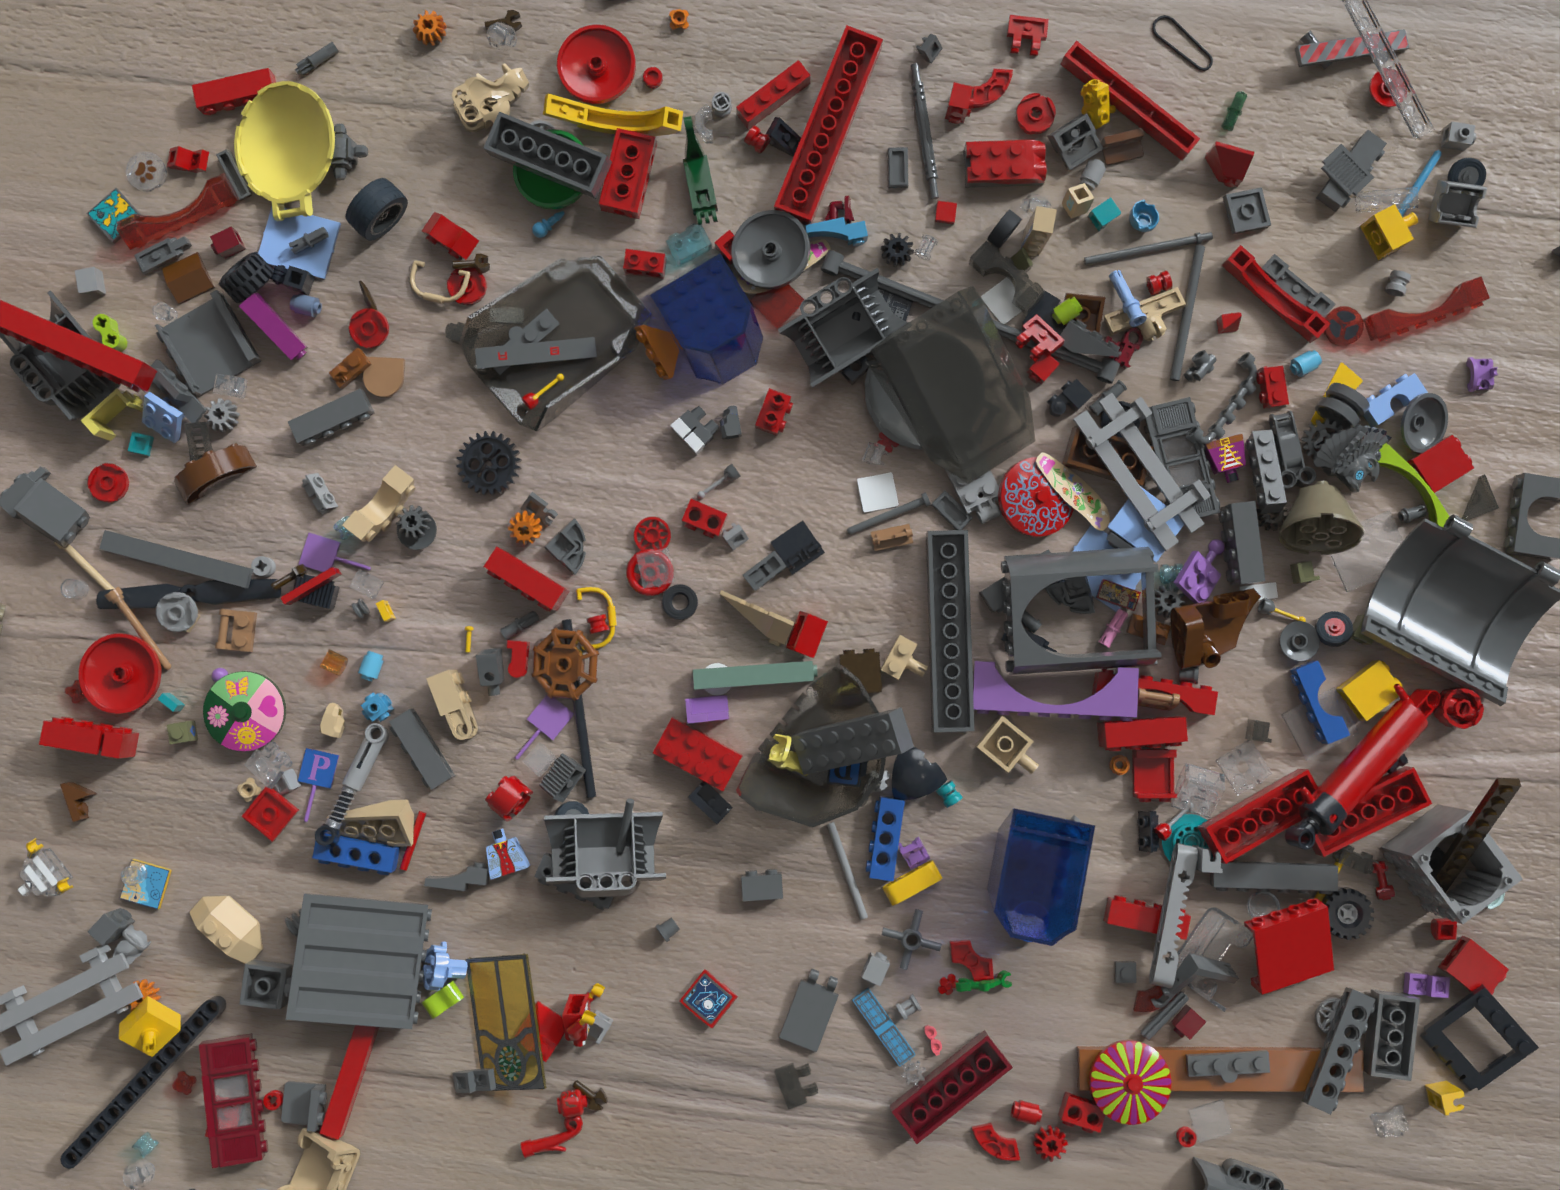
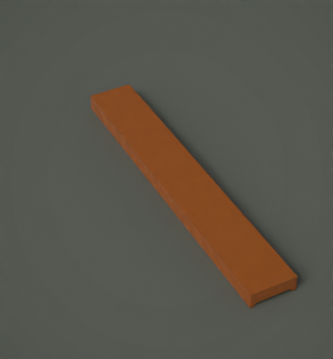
M1077 1046V1087L1080 1091H1090L1089 1073L1092 1063L1106 1046ZM1152 1047L1163 1057L1168 1065L1171 1075V1091L1305 1092L1322 1049L1314 1047ZM1338 1048L1337 1054L1338 1056H1341L1344 1052V1049ZM1359 1049L1353 1056V1066L1351 1071L1347 1072L1345 1077L1346 1084L1342 1092H1364L1363 1051ZM1267 1050L1269 1052L1270 1073L1238 1074L1237 1079L1232 1083L1225 1082L1220 1075L1194 1077L1187 1075L1186 1054ZM1335 1065L1331 1066L1329 1070L1330 1075L1336 1073ZM1324 1085L1322 1092H1328V1085Z

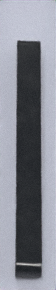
M214 996L206 1000L181 1026V1030L150 1059L63 1152L60 1159L63 1167L68 1169L74 1168L93 1152L221 1015L226 1008V1000L223 997ZM211 1002L216 1004L217 1011L211 1008ZM197 1017L202 1019L203 1026L197 1023ZM183 1032L188 1034L189 1041L184 1039ZM170 1047L174 1049L175 1056L169 1052ZM156 1062L160 1064L161 1070L156 1068ZM141 1078L146 1079L147 1085L142 1083ZM128 1093L133 1096V1100L128 1098ZM114 1108L118 1110L119 1115L114 1113ZM100 1123L104 1125V1130L100 1128ZM86 1138L90 1140V1145L87 1144L85 1140ZM72 1153L75 1154L76 1160L73 1159Z

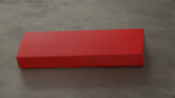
M331 567L281 597V600L285 605H292L342 574L338 568Z

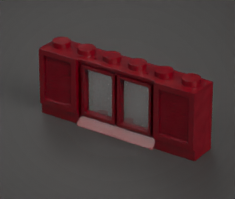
M252 1033L206 1040L199 1044L212 1168L261 1161L268 1152V1141L264 1140L263 1132H266L265 1119L262 1120L261 1112L264 1111L263 1099L259 1098L262 1084L261 1079H257L259 1060L255 1059L254 1052L257 1051L256 1038L253 1039Z

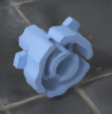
M441 942L440 945H431L426 951L425 962L430 963V965H423L422 968L424 970L423 981L426 990L439 991L440 988H443L447 978L464 979L466 976L467 962L465 960L450 959L448 953H446V942Z

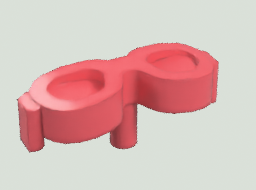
M926 1025L924 1029L925 1034L931 1040V1049L937 1056L942 1050V1043L940 1040L934 1039L937 1035L935 1027Z

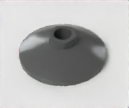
M428 514L425 517L431 519L430 523H426L430 530L423 529L425 536L418 534V539H413L412 535L410 538H406L405 533L399 532L402 526H397V536L400 542L413 550H421L432 544L437 534V526L431 515ZM411 519L410 523L416 525L417 521Z
M1292 622L1282 630L1279 642L1282 652L1288 658L1295 661H1305L1312 658L1320 646V639L1316 629L1307 622ZM1296 638L1300 639L1299 645H1296L1294 642Z

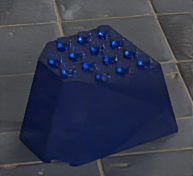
M720 253L710 255L646 294L696 378L724 385L757 365L763 342V334L752 304Z
M1015 808L1011 810L998 829L987 886L993 912L1011 938L1053 946L1059 940L1077 930L1095 825Z

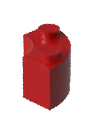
M437 212L432 214L422 229V232L427 235L425 239L434 245L436 243L449 250L448 254L457 260L459 257L467 260L479 242L468 231Z

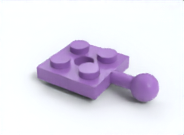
M1215 539L1209 543V553L1206 558L1198 551H1192L1174 581V584L1194 604L1206 602L1221 577V574L1211 565L1216 555H1220L1224 551L1225 546L1221 540ZM1197 575H1199V582H1198V584H1197V578H1196Z

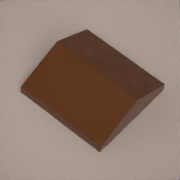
M198 252L162 268L166 284L178 304L215 288Z
M1065 293L1064 301L1075 297L1083 308L1079 312L1080 315L1073 320L1076 321L1078 319L1086 324V329L1090 332L1094 330L1100 333L1106 297Z

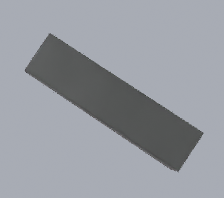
M226 149L216 154L239 200L242 201L252 196L244 177L240 174L232 152Z

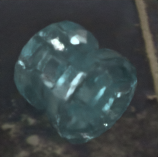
M350 516L342 518L333 526L335 531H339L342 540H346L354 535L342 526Z
M147 1131L132 1148L139 1150L141 1156L145 1158L156 1148L159 1142L153 1140L151 1134Z

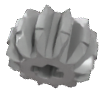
M221 398L218 399L217 403L210 401L212 407H205L209 413L203 415L204 418L209 419L206 424L212 426L214 431L220 429L224 433L227 428L233 430L232 424H238L235 417L240 416V413L235 412L237 406L232 405L230 400L224 401Z

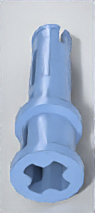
M1113 271L1109 278L1122 301L1123 312L1127 313L1130 319V326L1136 327L1143 324L1147 316L1142 313L1139 301L1132 296L1121 271Z

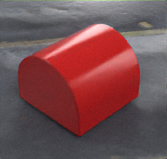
M1433 918L1431 921L1433 938L1435 940H1456L1457 922H1452L1447 918Z

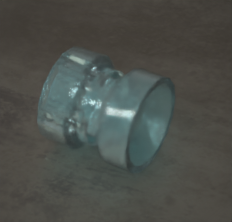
M1177 563L1173 566L1168 564L1161 565V583L1169 584L1175 581L1183 568V564Z

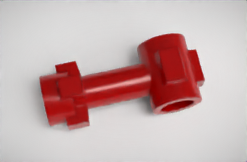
M1385 861L1372 863V873H1377L1379 887L1375 888L1377 899H1382L1383 901L1390 900L1391 897H1395V891L1392 885L1387 884L1385 871H1388V866L1385 865Z

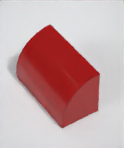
M799 611L786 648L814 658L828 621Z

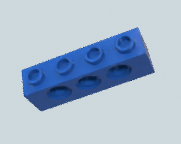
M880 796L879 801H875L874 812L877 813V819L872 822L871 832L874 833V840H870L868 852L872 853L871 861L867 860L866 872L869 873V878L894 882L904 800ZM885 813H890L893 815V820L886 824L882 822V816ZM888 833L890 835L889 842L881 843L879 841L880 835ZM885 853L887 855L886 862L878 863L876 861L877 855Z
M324 834L323 839L325 842L331 839V834ZM340 836L339 842L335 845L339 847L340 855L336 856L333 853V847L322 846L315 841L312 858L318 859V863L330 864V862L338 863L339 867L350 868L351 865L358 867L357 870L366 872L373 869L377 870V873L381 875H389V873L396 871L400 852L399 846L393 847L383 843ZM354 849L360 853L358 860L352 855ZM373 853L379 855V863H375L372 860Z

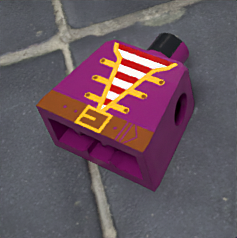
M1243 434L1215 440L1206 444L1204 454L1206 459L1209 460L1213 474L1224 472L1227 483L1238 481L1236 469L1246 466Z

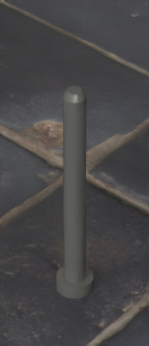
M925 492L921 494V498L849 527L847 532L849 535H852L924 504L926 507L930 506V500Z

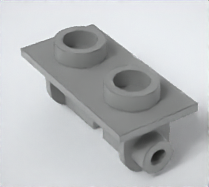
M318 473L305 475L306 478L302 480V486L309 497L317 496L312 500L317 511L324 515L329 512L328 509L337 508L338 505L335 502L334 496L327 489L323 478Z

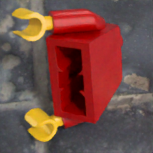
M599 983L594 984L590 993L569 994L562 1014L565 1039L573 1041L576 1047L585 1045L590 1027L595 1021L596 1013L590 1011V1003L594 1000V995L600 998L605 989Z

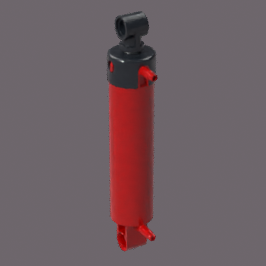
M1395 684L1394 689L1400 700L1385 713L1316 790L1310 793L1306 787L1302 786L1300 788L1301 795L1305 799L1298 808L1302 820L1298 826H1290L1286 830L1285 840L1287 844L1307 850L1314 845L1316 834L1320 833L1327 836L1333 834L1344 822L1348 814L1428 727L1427 718L1439 705L1440 694L1435 690L1418 688L1409 696L1400 684Z

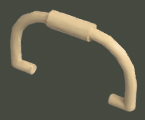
M416 260L413 262L410 272L411 288L424 300L443 304L444 302L458 300L464 294L468 286L470 272L459 270L458 274L465 276L463 285L456 295L445 298L441 295L423 293L416 287L415 273L417 266L424 267L425 262Z

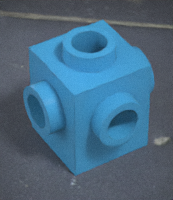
M383 693L368 695L364 699L365 702L361 705L364 709L362 710L363 715L372 722L384 721L390 716L389 713L394 710L391 705L392 701ZM374 704L377 705V707H378L377 710L374 709V707H373Z

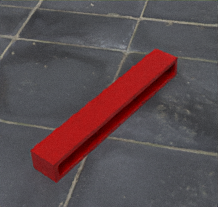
M1078 41L1064 55L1060 65L1084 84L1094 79L1108 84L1109 104L1114 105L1118 111L1142 128L1143 131L1181 161L1186 158L1200 140L1197 135Z

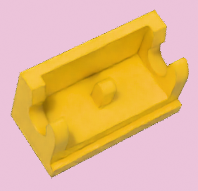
M1441 1081L1425 1085L1429 1105L1445 1116L1450 1115L1449 1113L1460 1111L1465 1107L1462 1104L1457 1106L1453 1104L1455 1099L1464 1097V1092L1450 1082Z

